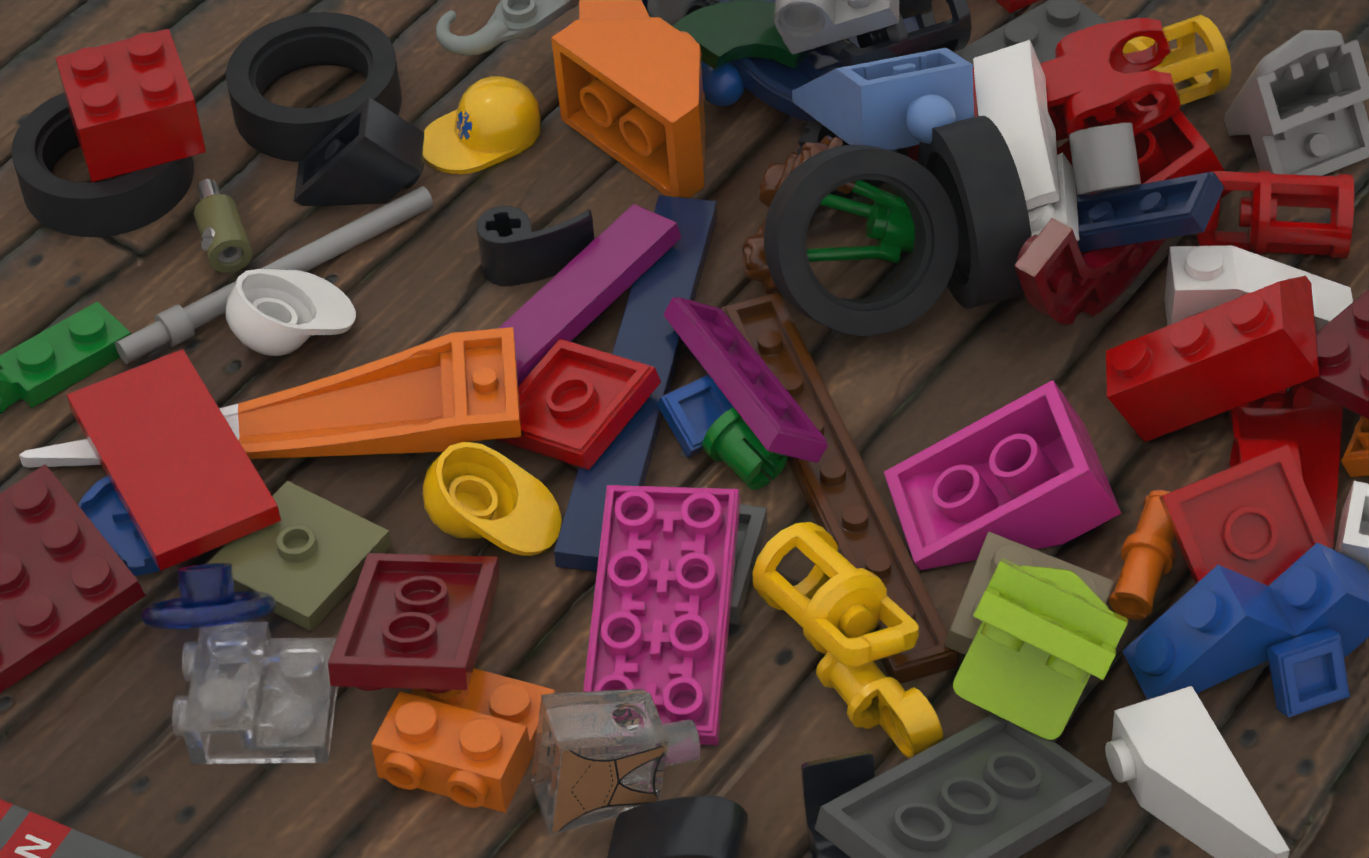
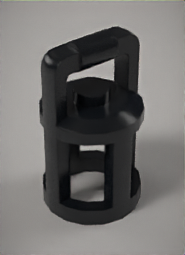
M899 0V23L857 35L860 48L848 39L823 45L819 48L845 66L941 48H948L955 52L964 49L970 40L972 29L970 10L966 0H946L952 14V19L936 23L932 10V0ZM915 16L919 30L907 33L903 19Z

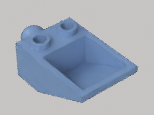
M941 48L836 68L793 90L792 100L793 103L849 145H868L898 152L897 149L919 145L920 142L930 144L932 142V128L974 117L973 64L948 48Z

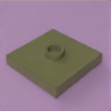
M286 481L272 496L278 505L281 521L225 544L206 564L210 580L313 632L357 584L367 554L385 553L392 546L389 530Z

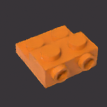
M475 668L473 669L468 690L431 693L424 689H412L410 694L399 691L371 743L377 775L379 778L386 779L391 784L402 789L413 790L418 788L450 797L458 804L466 807L478 808L482 806L506 813L537 750L543 697L556 695V691Z

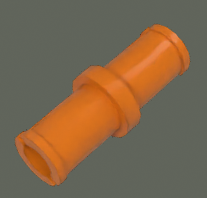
M1153 490L1149 496L1146 495L1136 530L1133 534L1127 536L1121 549V558L1124 564L1114 592L1110 595L1109 604L1116 613L1129 619L1142 620L1147 617V614H1151L1153 601L1162 575L1170 572L1176 558L1175 550L1172 547L1175 534L1159 498L1170 493L1169 491Z

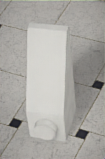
M1232 245L1169 247L1164 298L1167 326L1276 282L1305 275L1312 284L1316 333L1353 303L1351 288Z
M1192 686L1114 710L1112 740L1106 743V758L1115 779L1119 783H1128L1142 808L1214 858H1288L1290 851Z

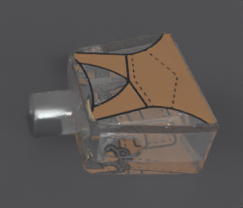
M643 689L541 695L531 783L549 835L611 819L631 808L659 801L665 766L699 760L700 740L698 731L691 719L662 724L651 694Z

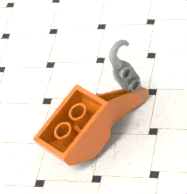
M501 0L487 24L477 32L467 36H458L450 31V25L457 17L455 11L449 10L440 17L435 30L436 38L442 47L454 54L470 56L487 52L501 42L513 38L519 40L528 39L579 4V19L551 37L561 120L665 196L691 198L705 187V95L703 91L700 45L689 33L677 30L660 17H650L642 0Z

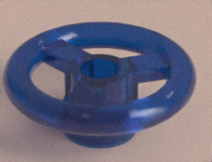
M231 563L194 565L178 569L181 598L165 600L147 606L141 613V619L146 626L155 629H190L228 625L270 615L276 608V600L272 595L265 592H234Z

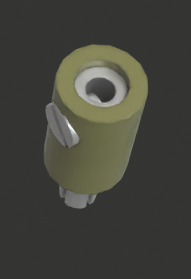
M202 180L197 186L201 200L194 210L195 221L202 239L201 247L206 251L210 265L214 270L221 273L237 272L249 264L253 251L236 202L231 197L220 194L217 183L214 180Z

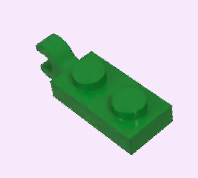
M95 302L0 355V414L20 399H23L33 408L121 358L117 352L115 342L131 335V332L100 303Z

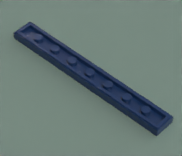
M658 196L654 213L677 222L681 239L633 283L612 354L654 366L661 383L589 470L581 467L578 468L554 550L556 567L597 572L607 485L644 486L663 418L657 403L662 396L670 392L683 340L663 314L672 297L695 300L717 220V201Z

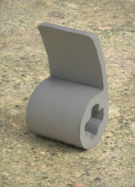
M1132 123L1093 127L1068 135L1077 196L1141 184Z

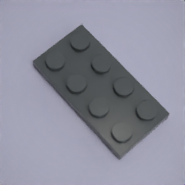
M991 714L821 806L815 830L850 858H1018L1104 807L1112 783L1054 741L1044 739L995 714Z

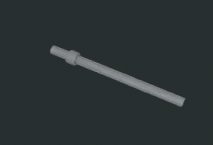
M421 186L260 269L307 272L432 208L433 199L429 191L424 186ZM235 282L184 308L176 304L154 316V323L115 342L119 356L128 364L165 344L174 347L194 337V329L226 313L227 298Z

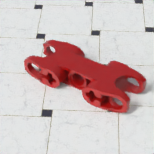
M1133 18L1097 24L1073 32L1063 37L1057 44L1055 59L1040 63L1046 77L1047 108L1056 129V141L1069 139L1068 135L1079 130L1119 123H1132L1135 136L1165 121L1181 107L1180 96L1171 73L1150 70L1161 64L1164 58L1171 52L1169 40L1161 20ZM1143 36L1155 40V43L1148 49L1128 54L1123 52L1124 45L1135 37ZM973 68L974 117H977L979 114ZM1150 91H1160L1165 94L1160 102L1150 106H1141L1132 100V98ZM919 145L906 149L908 152L907 157L918 162Z

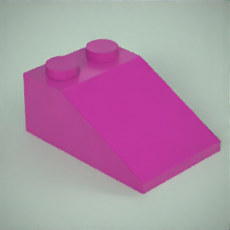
M1053 380L884 471L914 564L919 570L977 560L988 531L1032 549H1040L1065 544L1122 514L1084 422Z

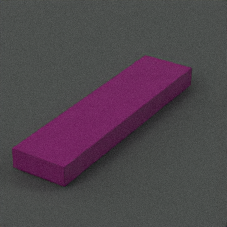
M633 204L499 327H513L518 386L559 339L571 342L681 239L677 222Z
M672 297L663 316L767 451L818 463L829 445L825 437L721 308L681 297Z

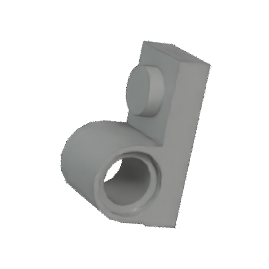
M775 0L774 23L784 43L793 55L898 24L899 0Z

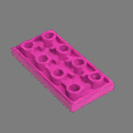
M607 485L583 697L609 699L613 693H644V699L629 700L628 706L631 710L625 712L610 727L612 728L623 722L642 707L638 735L619 725L616 727L621 735H627L623 741L661 743L660 729L662 724L688 720L687 738L662 743L718 745L741 501L739 489ZM626 704L619 711L609 709L605 723L616 721L626 711ZM613 723L604 724V730L606 729L607 725H611ZM615 729L603 732L604 741L611 739L621 741L622 737L618 735Z

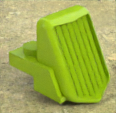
M1001 558L973 614V617L981 620L982 623L954 678V691L959 697L1047 740L1056 739L1063 732L1090 675L1092 674L1104 680L1116 655V647L1128 624V620L1126 617L1109 610L1108 606L1072 570L1029 565L1019 566L1005 558Z

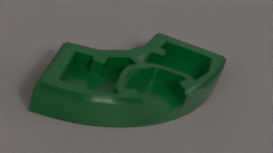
M738 0L716 3L688 14L673 25L677 30L689 33L700 45L702 53L701 61L715 70L731 60L748 57L772 59L795 69L815 49L792 55L776 29L774 23L775 3Z

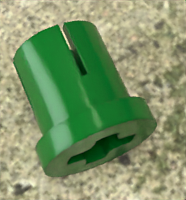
M734 407L723 413L710 426L703 439V450L714 461H723L751 490L760 489L770 483V480L760 471L761 469L774 480L781 473L787 462L786 455L767 451Z

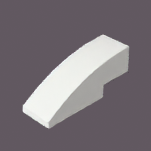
M1031 41L1021 42L973 58L978 114L992 120L1004 137L1019 174L1027 210L1059 201L1056 129L1047 108L1046 77Z

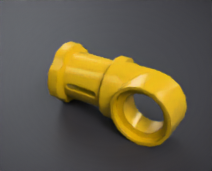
M827 651L824 658L818 663L816 675L819 681L825 687L834 688L848 706L846 714L854 727L870 729L880 724L902 754L909 759L943 741L944 736L940 721L923 693L915 687L905 691L898 680L886 677L874 661L859 666H846L838 662Z

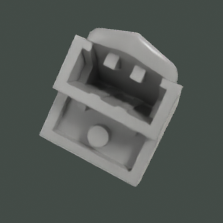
M1302 30L1260 60L1224 117L1228 136L1250 134L1260 170L1271 171L1273 174L1323 176L1369 157V120L1363 103L1364 100L1369 99V76L1358 40L1345 43L1342 34L1335 30Z

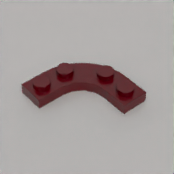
M1051 218L1039 235L1031 236L1024 243L1014 267L1029 304L1058 323L1071 325L1074 323L1077 314L1085 311L1094 317L1111 305L1131 285L1167 238L1092 250L1082 256L1073 229Z

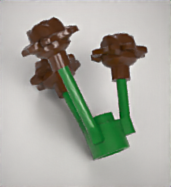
M825 136L820 143L808 142L803 144L799 156L798 153L792 152L784 163L771 162L768 165V169L763 173V180L759 186L760 202L770 208L777 190L795 168L819 152L842 146V139ZM862 180L853 181L835 190L844 194L853 191L877 203H874L872 206L829 194L820 205L868 218L866 236L867 238L875 239L877 246L807 249L809 262L880 259L898 263L901 251L913 253L915 241L913 219L908 206L900 196L893 195ZM764 220L763 224L758 228L757 235L749 236L743 242L742 265L747 278L762 282L763 291L766 295L773 294L774 290L778 288L773 281L766 262L764 250L766 220Z

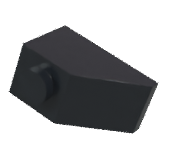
M369 97L299 161L294 201L301 206L385 204L402 188L409 189L421 176L425 164L422 159L424 132Z

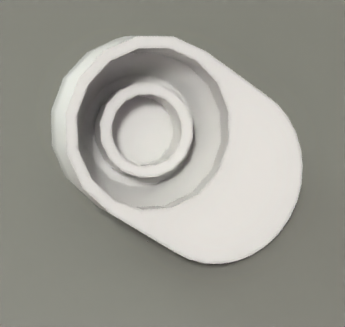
M255 269L245 271L236 279L226 302V320L235 336L251 350L269 356L290 354L305 343L311 335H338L345 333L352 327L356 318L353 304L339 288L319 276L299 270Z

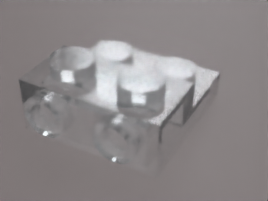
M268 621L201 622L198 641H186L182 651L183 677L185 682H191L189 695H176L172 712L174 734L177 737L184 736L191 763H328L338 689L337 686H330L328 661L337 638H272Z

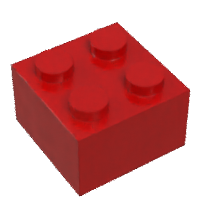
M169 29L153 33H141L129 39L98 47L82 48L74 53L55 57L69 113L92 182L206 153L195 99Z

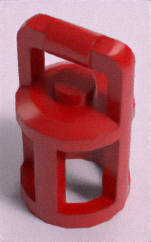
M1262 170L1258 171V173L1210 171L1214 172L1224 186L1223 190L1250 191V197H1240L1238 216L1239 227H1248V233L1215 231L1219 224L1220 196L1205 231L1197 233L1200 246L1232 245L1259 255L1272 252L1330 255V258H1348L1354 216L1353 175L1273 174L1271 171ZM1277 206L1330 209L1329 223L1276 221Z

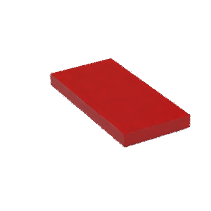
M183 349L67 394L69 406L160 571L281 521L277 503Z

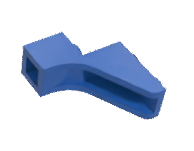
M1316 543L1269 586L1217 565L1122 652L1147 700L1192 686L1197 694L1268 661L1267 647L1326 627L1332 628L1341 635L1343 654L1346 657L1369 637V570L1365 564L1320 543Z

